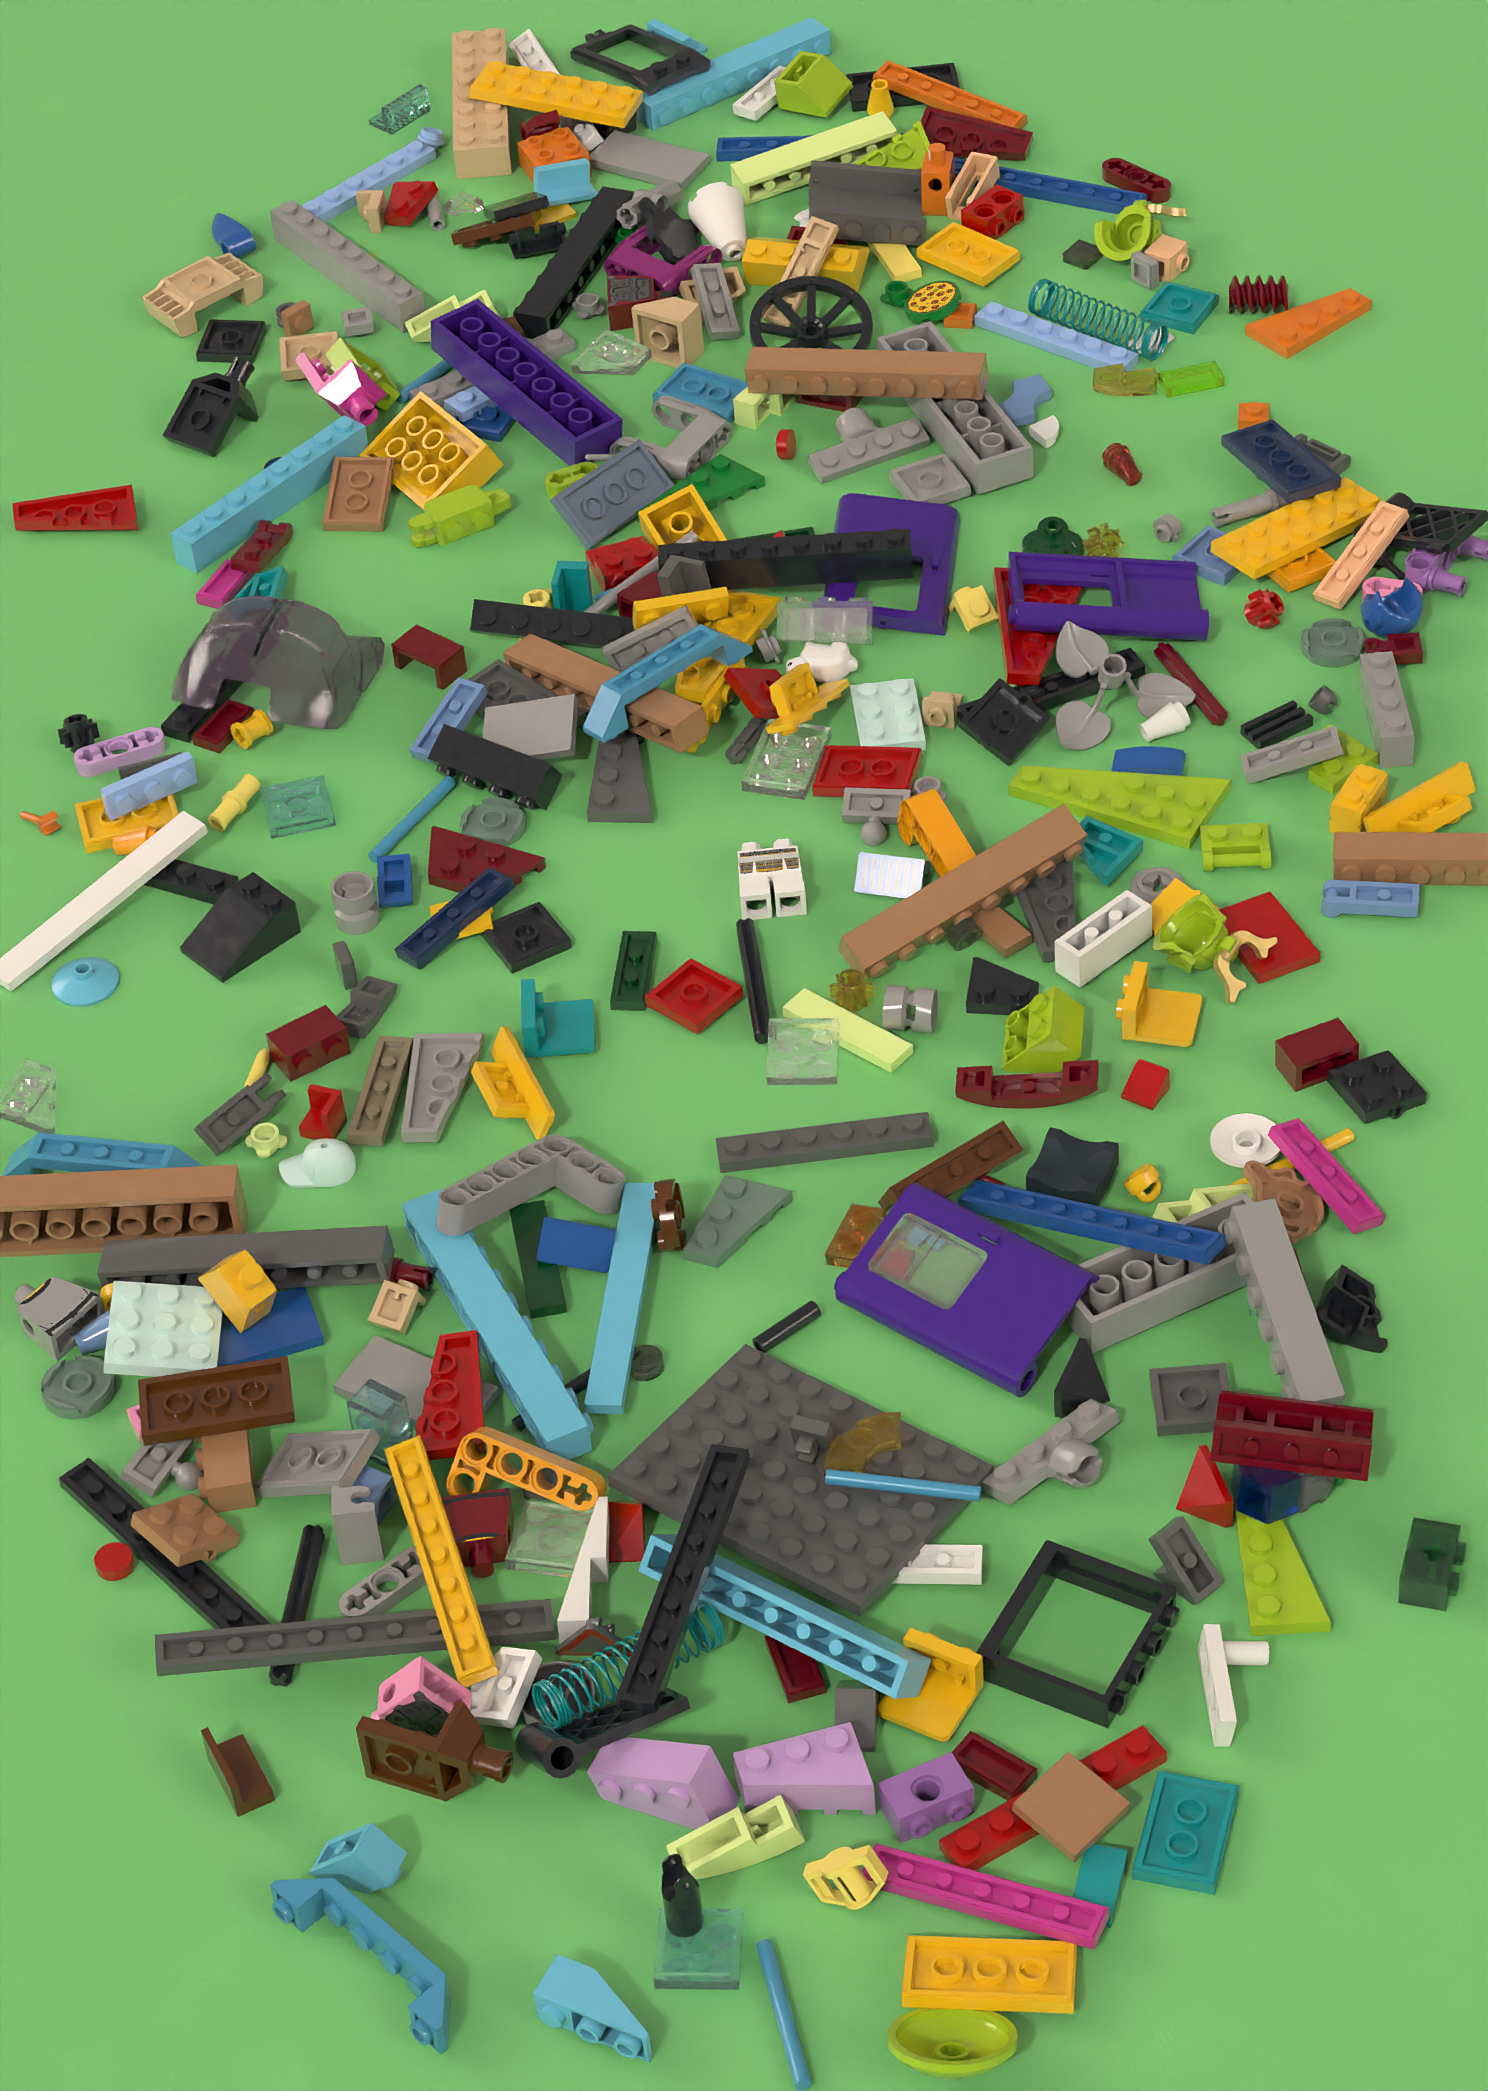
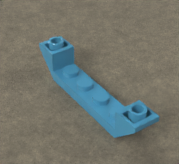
M702 624L698 625L603 683L583 725L584 732L603 743L614 739L619 733L629 728L624 709L626 704L634 702L639 696L660 686L662 682L670 677L683 672L688 666L701 658L709 656L726 666H730L753 652L752 646L731 635Z
M38 1132L11 1154L2 1176L41 1174L43 1169L93 1172L196 1167L203 1165L174 1145Z
M335 1878L276 1880L270 1885L274 1900L272 1909L284 1924L291 1922L303 1933L326 1914L336 1927L343 1925L350 1931L354 1941L361 1949L373 1951L390 1974L396 1975L398 1973L407 1981L410 1990L418 1997L408 2005L411 2033L420 2044L424 2046L430 2044L440 2054L447 2050L450 1993L446 1974Z

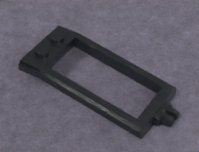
M631 24L612 32L605 33L599 29L594 34L589 33L585 35L586 43L576 46L570 51L571 59L633 84L649 96L656 93V90L695 73H704L711 67L710 60L693 48ZM630 40L670 56V58L661 62H654L649 67L638 70L597 52Z

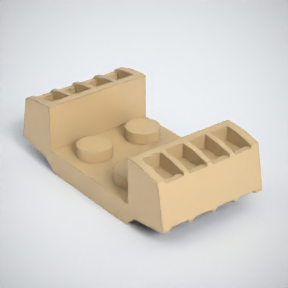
M232 253L215 258L206 256L161 279L156 288L142 296V300L149 315L182 338L198 332L195 312L205 309L208 305L230 295L245 306H249L263 296V275L247 266L246 263L240 261Z

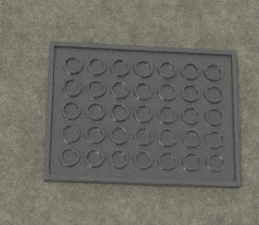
M745 1344L608 1475L609 1486L682 1523L711 1444L748 1449L751 1459L719 1544L861 1616L899 1576V1572L904 1567H908V1562L911 1560L912 1563L920 1554L922 1547L925 1544H930L970 1501L826 1485L825 1476L827 1469L981 1486L983 1489L982 1482L994 1472V1466ZM794 1414L831 1424L835 1437L832 1451L827 1453L818 1450L813 1465L798 1461L799 1453L795 1452L796 1445L793 1442L789 1429Z

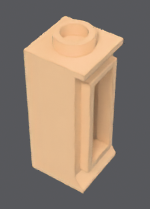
M976 152L970 153L945 197L949 219L961 221V210L965 208L962 207L965 201L966 206L991 189L997 179H1000L998 157ZM977 180H978L979 182H978L976 188L974 189L972 195L969 196L971 190L973 189L975 183H976Z

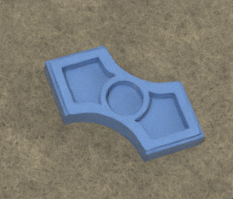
M1040 374L1012 381V396L1005 402L998 404L1016 427L1035 423L1034 411L1039 405L1051 399V389Z

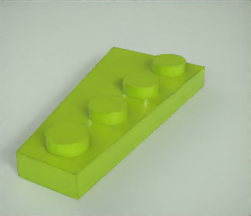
M1274 1500L1235 1503L1234 1513L1250 1636L1330 1632L1331 1621Z

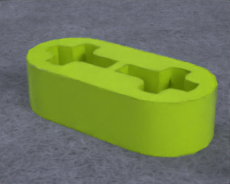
M581 462L549 473L545 477L547 495L550 498L555 497L599 466L593 462Z

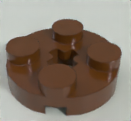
M675 1178L654 1182L655 1199H651V1211L653 1220H660L661 1231H658L660 1252L683 1251L686 1246V1230L679 1231V1229H682V1219H685V1210L679 1183H675Z

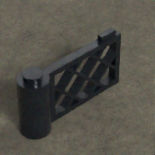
M1401 492L1395 493L1386 501V503L1407 509L1410 516L1389 545L1425 549L1429 553L1438 554L1453 552L1488 521L1487 510L1414 503L1409 496ZM1369 516L1354 529V537Z
M666 1687L657 1714L619 1708L617 1701H614L594 1710L592 1713L584 1714L581 1719H573L570 1724L559 1730H553L544 1724L536 1722L527 1724L517 1735L515 1742L516 1751L523 1760L552 1777L566 1778L575 1773L580 1765L581 1756L690 1709L689 1701L686 1696Z

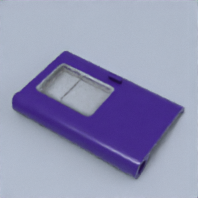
M913 1183L903 1192L846 1272H842L837 1277L834 1290L836 1291V1299L839 1302L1020 1398L1025 1396L1035 1383L1038 1374L1036 1359L1087 1287L1093 1282L1097 1283L1100 1277L925 1186Z

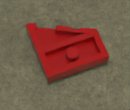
M419 180L395 182L392 186L384 215L388 225L409 226L439 191L435 182Z

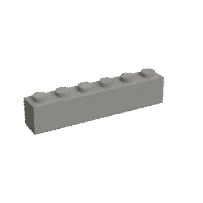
M1276 1199L1232 1206L1228 1222L1224 1224L1227 1242L1233 1244L1236 1250V1268L1241 1277L1245 1276L1248 1285L1247 1299L1250 1307L1257 1310L1260 1319L1258 1321L1259 1334L1263 1342H1268L1271 1350L1270 1364L1273 1373L1280 1376L1283 1385L1281 1389L1282 1398L1342 1405L1345 1393Z

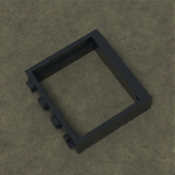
M1046 1540L976 1652L982 1655L983 1679L986 1682L1109 1728L1116 1714L1121 1716L1124 1713L1129 1700V1692L1133 1685L1139 1686L1146 1672V1663L1150 1656L1156 1657L1163 1643V1634L1167 1627L1173 1628L1177 1622L1180 1608L1176 1607V1587ZM1056 1578L1151 1613L1150 1618L1104 1695L1008 1658Z

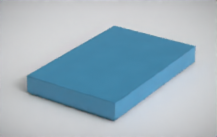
M683 363L652 394L653 403L663 395L671 396L706 407L732 423L735 420L733 399L747 387V382Z

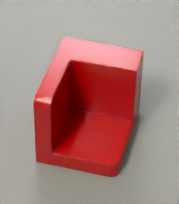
M310 1084L307 1089L310 1109L299 1125L300 1137L311 1140L323 1138L336 1139L347 1121L342 1091Z

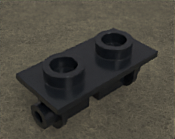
M555 221L539 225L540 234L535 235L533 226L513 230V233L509 234L508 244L514 258H529L540 253L557 252L559 245L566 239L565 223Z

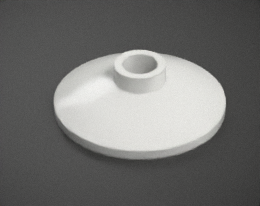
M1243 1113L1226 1117L1214 1126L1210 1135V1146L1215 1156L1222 1162L1234 1167L1244 1168L1245 1163L1252 1160L1265 1165L1273 1161L1281 1152L1268 1137L1271 1126L1276 1124L1268 1118L1256 1114Z

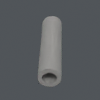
M437 192L427 204L430 225L435 231L442 230L445 226Z

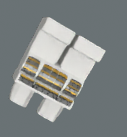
M789 838L777 839L773 843L774 848L760 849V844L756 842L743 843L741 851H737L743 920L747 918L752 920L773 918L770 889H774L777 917L807 914L805 887L802 879L798 846H793ZM788 897H794L799 900L798 904L794 906H784L780 902ZM752 901H762L766 904L758 910H752L747 907Z

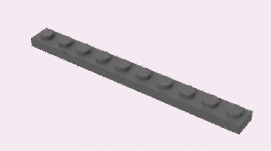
M551 1599L477 1605L490 1646L555 1640ZM435 1609L155 1635L157 1676L448 1650Z

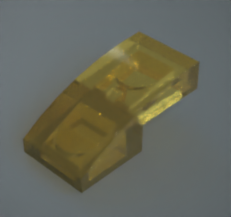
M1123 363L1095 368L1093 389L1095 392L1114 396L1157 394L1158 376L1155 367L1125 372Z

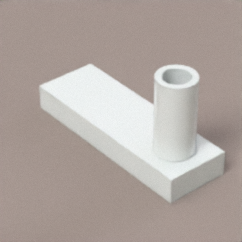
M1204 1624L1197 1652L1214 1747H1230L1237 1719L1227 1665L1267 1666L1269 1662V1646L1267 1641H1222L1220 1624Z

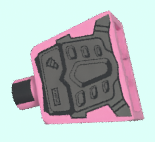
M420 1656L381 1683L379 1687L378 1709L372 1713L371 1718L387 1720L395 1726L412 1731H424L432 1737H436L457 1700L464 1702L468 1709L471 1710L472 1692Z

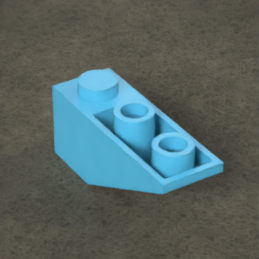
M557 1954L533 1993L537 2018L552 2028L562 2027L577 2033L583 2040L589 2043L599 2042L614 2048L626 2058L633 2059L636 2057L650 2063L653 2057L649 2033L594 1968Z

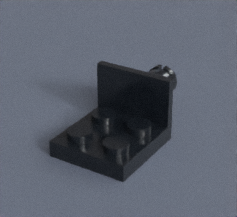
M234 357L225 375L212 373L192 379L163 433L165 439L214 457L236 415L257 422L259 418L252 394L246 388V383L251 373L254 372L255 367L242 358Z

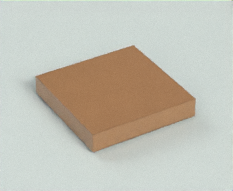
M1067 1752L1013 1803L1012 1811L1071 1861L1075 1862L1129 1811L1130 1802L1071 1753Z

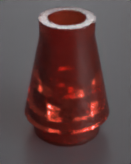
M1113 443L1104 450L1102 460L1106 469L1123 480L1128 486H1134L1141 481L1142 473L1139 471L1126 445Z

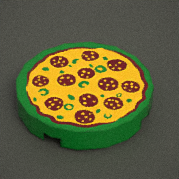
M947 280L927 283L909 294L904 301V310L910 321L923 323V320L930 319L931 322H936L949 316L958 308V301L962 299L959 287L954 282Z

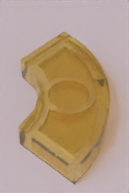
M888 1412L867 1417L856 1422V1427L844 1435H838L827 1450L824 1459V1477L826 1476L827 1469L864 1473L865 1466L874 1456L888 1450L901 1449V1412Z

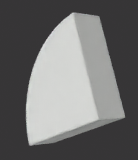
M1054 415L1029 426V435L1044 448L1048 449L1055 444L1059 434V423Z

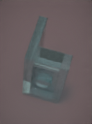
M419 84L381 108L379 114L369 119V124L393 135L430 112L427 87Z

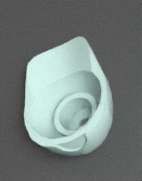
M332 1138L316 1139L306 1146L303 1153L282 1160L279 1163V1171L285 1184L291 1188L333 1187L344 1184L353 1178L356 1172L355 1155L351 1148L341 1140Z

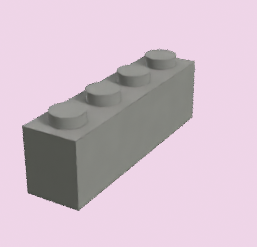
M1393 652L1360 654L1359 687L1375 751L1379 753V767L1412 766L1414 732Z

